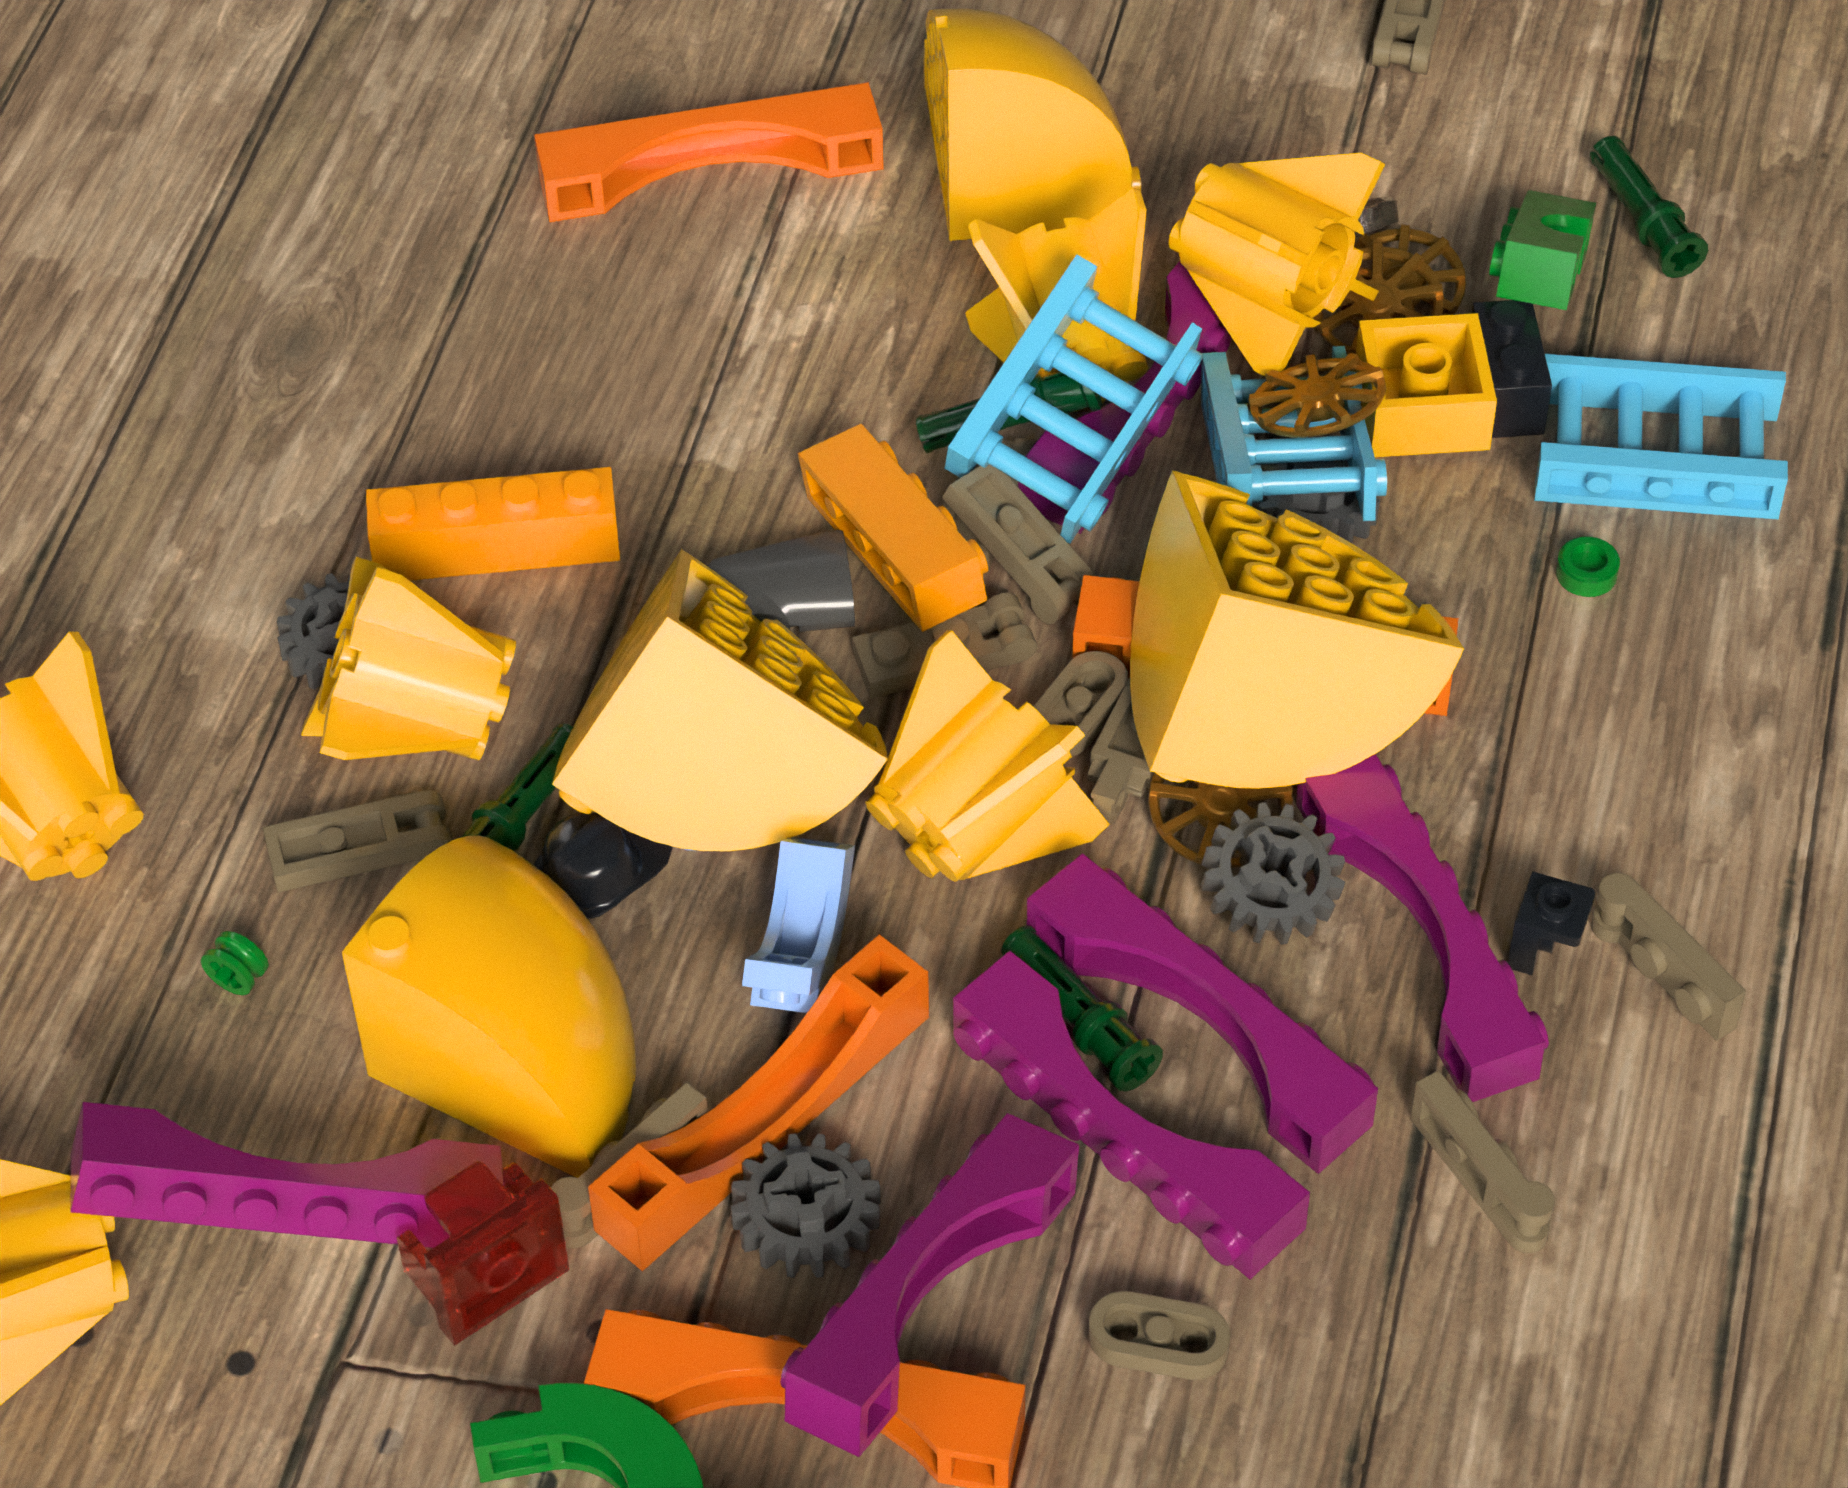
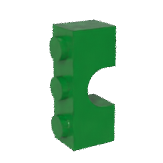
M1528 190L1520 208L1511 206L1507 223H1504L1500 240H1496L1489 275L1499 277L1496 297L1567 310L1574 291L1577 274L1580 275L1586 259L1596 202Z

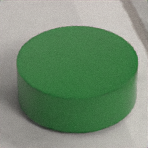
M1588 536L1574 538L1566 542L1559 551L1556 577L1561 586L1572 594L1582 597L1601 596L1609 592L1617 582L1620 567L1619 554L1611 544L1602 539Z

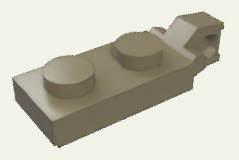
M1130 677L1091 751L1090 768L1087 778L1088 781L1096 783L1091 792L1094 806L1107 822L1115 824L1123 810L1128 794L1142 798L1146 788H1150L1155 773L1150 772L1137 735L1131 703Z

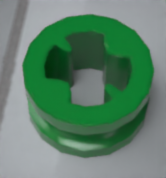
M232 931L221 932L214 942L216 949H209L200 960L202 968L223 989L236 995H248L255 985L254 977H261L269 967L268 959L263 951L245 936Z

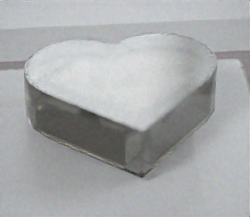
M1393 197L1368 199L1358 219L1363 226L1364 233L1380 230L1386 225L1399 221L1397 201Z

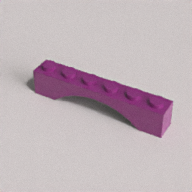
M1179 260L1166 278L1165 322L1168 330L1166 340L1177 346L1191 323H1194L1202 328L1196 349L1198 352H1227L1232 337ZM1202 360L1186 386L1176 381L1102 494V496L1109 499L1103 514L1111 505L1116 487L1125 475L1131 477L1139 469L1145 455V449L1154 437L1161 438L1166 434L1172 423L1176 408L1184 398L1190 400L1198 391L1201 384ZM1154 361L1151 368L1133 387L1146 393L1163 366ZM1111 402L1102 407V410L1091 412L1076 420L1114 442L1132 414ZM1048 431L1043 433L1025 456L1080 490H1083L1100 464L1097 460ZM1018 482V488L1047 520L1063 526L1064 518L1068 513L1067 510ZM1081 527L1078 533L1081 534L1085 528Z
M1374 754L1360 763L1335 774L1305 778V783L1297 785L1296 806L1304 819L1311 814L1317 817L1313 830L1317 836L1333 833L1336 837L1328 855L1344 856L1346 863L1353 865L1386 887L1409 909L1428 936L1440 963L1446 994L1441 1016L1437 1053L1456 1087L1465 1092L1472 1102L1540 1079L1544 1050L1549 1046L1545 1025L1535 1011L1528 1012L1518 996L1517 981L1510 965L1505 960L1498 961L1489 947L1487 930L1481 916L1476 910L1468 911L1459 896L1458 882L1452 867L1446 860L1439 861L1430 847V838L1426 824L1418 812L1410 813L1401 797L1402 793L1398 777L1391 765H1382L1377 755Z
M1082 853L1027 898L1026 925L1032 926L1040 938L1072 968L1076 975L1108 978L1146 988L1179 1003L1206 1021L1233 1048L1250 1073L1263 1104L1268 1134L1317 1174L1321 1173L1373 1126L1378 1087L1373 1084L1370 1076L1360 1066L1352 1062L1346 1063L1323 1045L1320 1037L1311 1027L1302 1022H1294L1273 1005L1263 989L1254 983H1245L1223 965L1220 957L1210 947L1204 944L1197 945L1175 927L1171 918L1162 909L1153 905L1148 906L1129 891L1123 880L1113 870L1100 868Z
M1011 951L1007 952L953 997V1036L962 1051L976 1061L984 1060L1001 1074L1008 1088L1017 1097L1026 1101L1031 1099L1051 1116L1055 1126L1063 1135L1073 1141L1080 1139L1100 1156L1104 1166L1115 1178L1123 1182L1131 1181L1148 1195L1156 1210L1166 1220L1174 1224L1182 1223L1199 1237L1207 1252L1220 1264L1225 1266L1233 1265L1251 1280L1306 1229L1310 1192L1260 1151L1220 1147L1185 1138L1147 1121L1119 1102L1092 1075L1074 1048L1062 1017L1058 989Z
M82 1102L71 1150V1213L491 1254L507 1205L501 1147L498 1145L431 1139L408 1151L375 1160L341 1164L296 1163L256 1156L217 1144L179 1126L155 1109Z
M1009 1113L1002 1118L989 1135L981 1134L973 1143L967 1160L953 1176L948 1174L941 1179L934 1191L931 1202L918 1217L911 1216L905 1221L897 1235L895 1244L881 1260L874 1259L868 1264L860 1278L858 1287L844 1304L838 1302L830 1308L823 1320L820 1332L805 1349L799 1347L790 1355L783 1368L780 1380L781 1386L785 1388L784 1421L860 1457L897 1412L900 1366L897 1346L906 1322L922 1298L946 1275L973 1258L1012 1242L1041 1236L1075 1195L1079 1144Z

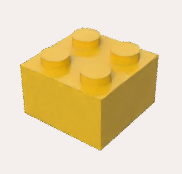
M1478 313L1359 321L1356 354H1358L1360 361L1369 363L1374 367L1380 366L1386 383V392L1381 404L1372 414L1364 419L1375 457L1490 450L1497 398ZM1373 382L1362 384V389H1376ZM1361 402V409L1365 407L1367 403Z

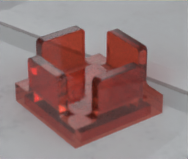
M476 1161L425 1194L426 1208L450 1236L436 1247L427 1251L410 1229L397 1236L405 1273L431 1303L436 1312L439 1328L454 1346L569 1271L559 1198L543 1178L533 1183L514 1161L502 1169L505 1187L484 1162Z

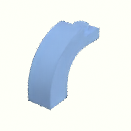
M800 837L786 838L780 842L774 896L767 930L760 949L745 959L742 986L752 987L750 1005L807 1013L821 994L833 974L847 908L855 845Z

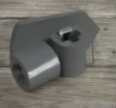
M833 530L716 558L707 565L748 596L745 603L752 610V615L761 622L763 619H777L789 630L792 626H798L799 632L855 627L852 582L843 530Z

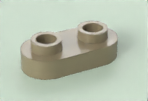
M1102 651L1082 653L1074 657L1033 706L1049 724L1078 726L1085 736L1070 750L1071 756L1078 755L1086 750L1104 728L1128 681L1127 669L1122 661L1112 654ZM1097 689L1103 692L1091 693L1089 690Z
M1117 1291L1105 1295L1093 1306L1089 1317V1343L1094 1353L1101 1360L1113 1366L1188 1380H1201L1215 1375L1225 1365L1229 1355L1230 1329L1224 1317L1209 1306L1131 1291ZM1119 1331H1128L1135 1338L1130 1341H1123L1114 1338L1112 1335ZM1187 1344H1198L1205 1350L1202 1353H1189L1184 1351L1182 1347Z

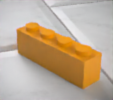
M859 424L798 453L808 500L834 530H843L845 543L922 632L987 601L983 574L988 572V563L981 547L974 539L967 541L957 531L956 524L949 511L943 505L936 507L930 501L918 476L913 472L910 474L904 472L899 466L892 448L886 441L878 442L862 424Z
M611 467L366 489L367 531L372 562L381 564L389 571L402 574L410 581L621 561Z

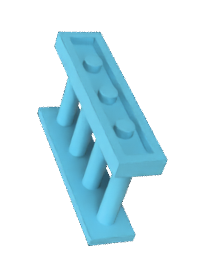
M1077 254L948 446L945 469L959 478L971 472L977 464L983 468L990 464L1067 510L1068 513L1064 518L1060 535L1069 544L1081 527L1091 531L1097 524L1109 502V499L1102 496V494L1176 381L1186 386L1203 358V354L1196 350L1202 332L1201 327L1191 323L1177 346L1097 299L1099 292L1093 289L1098 266ZM1072 320L1079 324L1086 320L1162 365L1161 371L1147 392L1143 393L1066 347L1068 340L1063 338L1062 335ZM1040 368L1048 372L1055 368L1132 414L1115 441H1111L1034 395L1036 388L1031 386L1030 383ZM1008 416L1016 420L1023 416L1100 462L1083 490L1078 489L1003 444L1004 437L998 431Z
M1345 346L1332 347V358H1345L1347 356ZM1226 352L1202 353L1201 407L1217 483L1250 494L1247 505L1251 507L1252 503L1262 502L1263 496L1355 491L1363 521H1375L1376 496H1386L1387 470L1384 459H1375L1364 419L1353 426L1340 430L1341 436L1255 440L1254 434L1270 432L1262 429L1254 421L1247 404H1250L1249 395L1254 394L1266 379L1241 380L1240 374H1230ZM1348 371V372H1347L1344 376H1342V377H1346V376L1355 374L1356 372ZM1297 377V378L1300 379V380H1307L1309 377ZM1362 384L1350 388L1362 389ZM1279 386L1274 391L1286 390L1289 388ZM1344 400V409L1350 416L1361 410V401ZM1262 409V414L1270 409ZM1296 410L1281 417L1275 424L1294 428L1298 418ZM1333 417L1325 421L1310 422L1309 427L1326 425L1337 420ZM1347 460L1349 467L1262 471L1261 465L1256 464Z
M1545 354L1552 383L1549 404L1558 405L1557 443L1541 442L1535 479L1534 501L1779 520L1788 481V461L1764 459V420L1777 421L1786 383V372ZM1582 407L1618 409V448L1581 445ZM1643 411L1679 414V453L1642 450ZM1703 416L1739 418L1740 457L1703 455Z

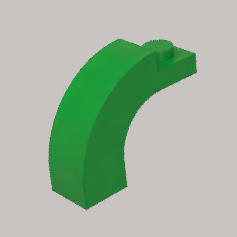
M580 1383L538 1385L541 1411L530 1413L504 1411L493 1415L488 1420L470 1423L480 1483L552 1470L572 1469L599 1476L615 1488H704L693 1454L674 1427L646 1404L612 1389Z

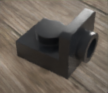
M1532 871L1514 924L1508 964L1511 969L1533 975L1540 951L1552 954L1556 942L1572 947L1579 946L1594 903L1595 890L1587 886Z

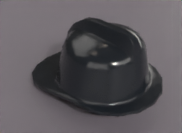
M581 812L569 815L555 824L547 834L542 853L535 861L534 866L547 874L564 890L587 919L600 917L616 907L627 896L656 877L668 864L673 846L654 842L631 833L598 813L585 814Z

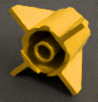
M1349 153L1246 163H1227L1222 167L1209 163L1198 174L1195 182L1196 194L1186 211L1185 217L1179 219L1173 226L1169 235V248L1179 253L1180 263L1187 269L1255 372L1266 377L1265 374L1271 370L1278 372L1285 370L1305 327H1315L1321 323L1313 319V317L1318 315L1323 308L1334 313L1350 290L1371 301L1375 300L1379 291L1355 279L1362 263L1364 251L1355 248L1354 243L1355 232L1364 236L1363 226L1358 219L1385 166L1383 162L1363 153Z
M1132 187L1091 219L1063 218L1066 228L1054 229L1048 232L1044 222L1030 226L1018 234L979 219L969 223L968 228L973 245L999 285L996 290L965 312L970 331L1004 363L1076 254L1098 266L1093 289L1099 292L1097 299L1136 321L1147 211L1141 191ZM1072 320L1062 335L1063 338L1068 340L1066 347L1085 358L1087 357L1091 362L1125 382L1142 377L1148 370L1145 355L1086 320L1082 324ZM1040 368L1038 372L1043 377L1060 371H1058L1055 368H1052V370L1048 372L1045 369ZM1101 396L1102 404L1106 399ZM1089 407L1077 411L1084 412L1090 411Z
M355 557L350 574L344 613L334 637L339 639L333 659H327L320 690L302 726L301 735L322 736L319 753L342 760L443 750L479 761L488 741L490 726L487 724V721L499 723L507 706L510 686L501 684L500 679L501 675L507 674L511 666L516 648V640L467 625L402 574L389 571L379 563Z
M947 630L928 648L880 781L874 786V794L865 802L868 811L888 830L896 828L901 836L910 844L905 850L906 856L921 873L929 878H933L940 871L954 882L1092 842L1110 824L1072 779V776L1075 774V768L1063 767L1072 757L1070 750L1085 736L1078 726L1049 724L1039 711L1027 701L1017 710L1012 704L1003 699L1012 689L1000 682L993 681L952 630Z
M69 631L33 676L18 678L5 683L11 694L0 698V856L21 867L31 881L63 875L70 871L78 879L94 874L106 864L108 860L106 851L123 834L136 828L144 817V813L115 770L92 652L79 632Z
M0 1159V1406L105 1315L113 1311L114 1303L128 1300L129 1297L124 1268L119 1259L111 1260L105 1233L115 1230L114 1217L71 1213V1175Z

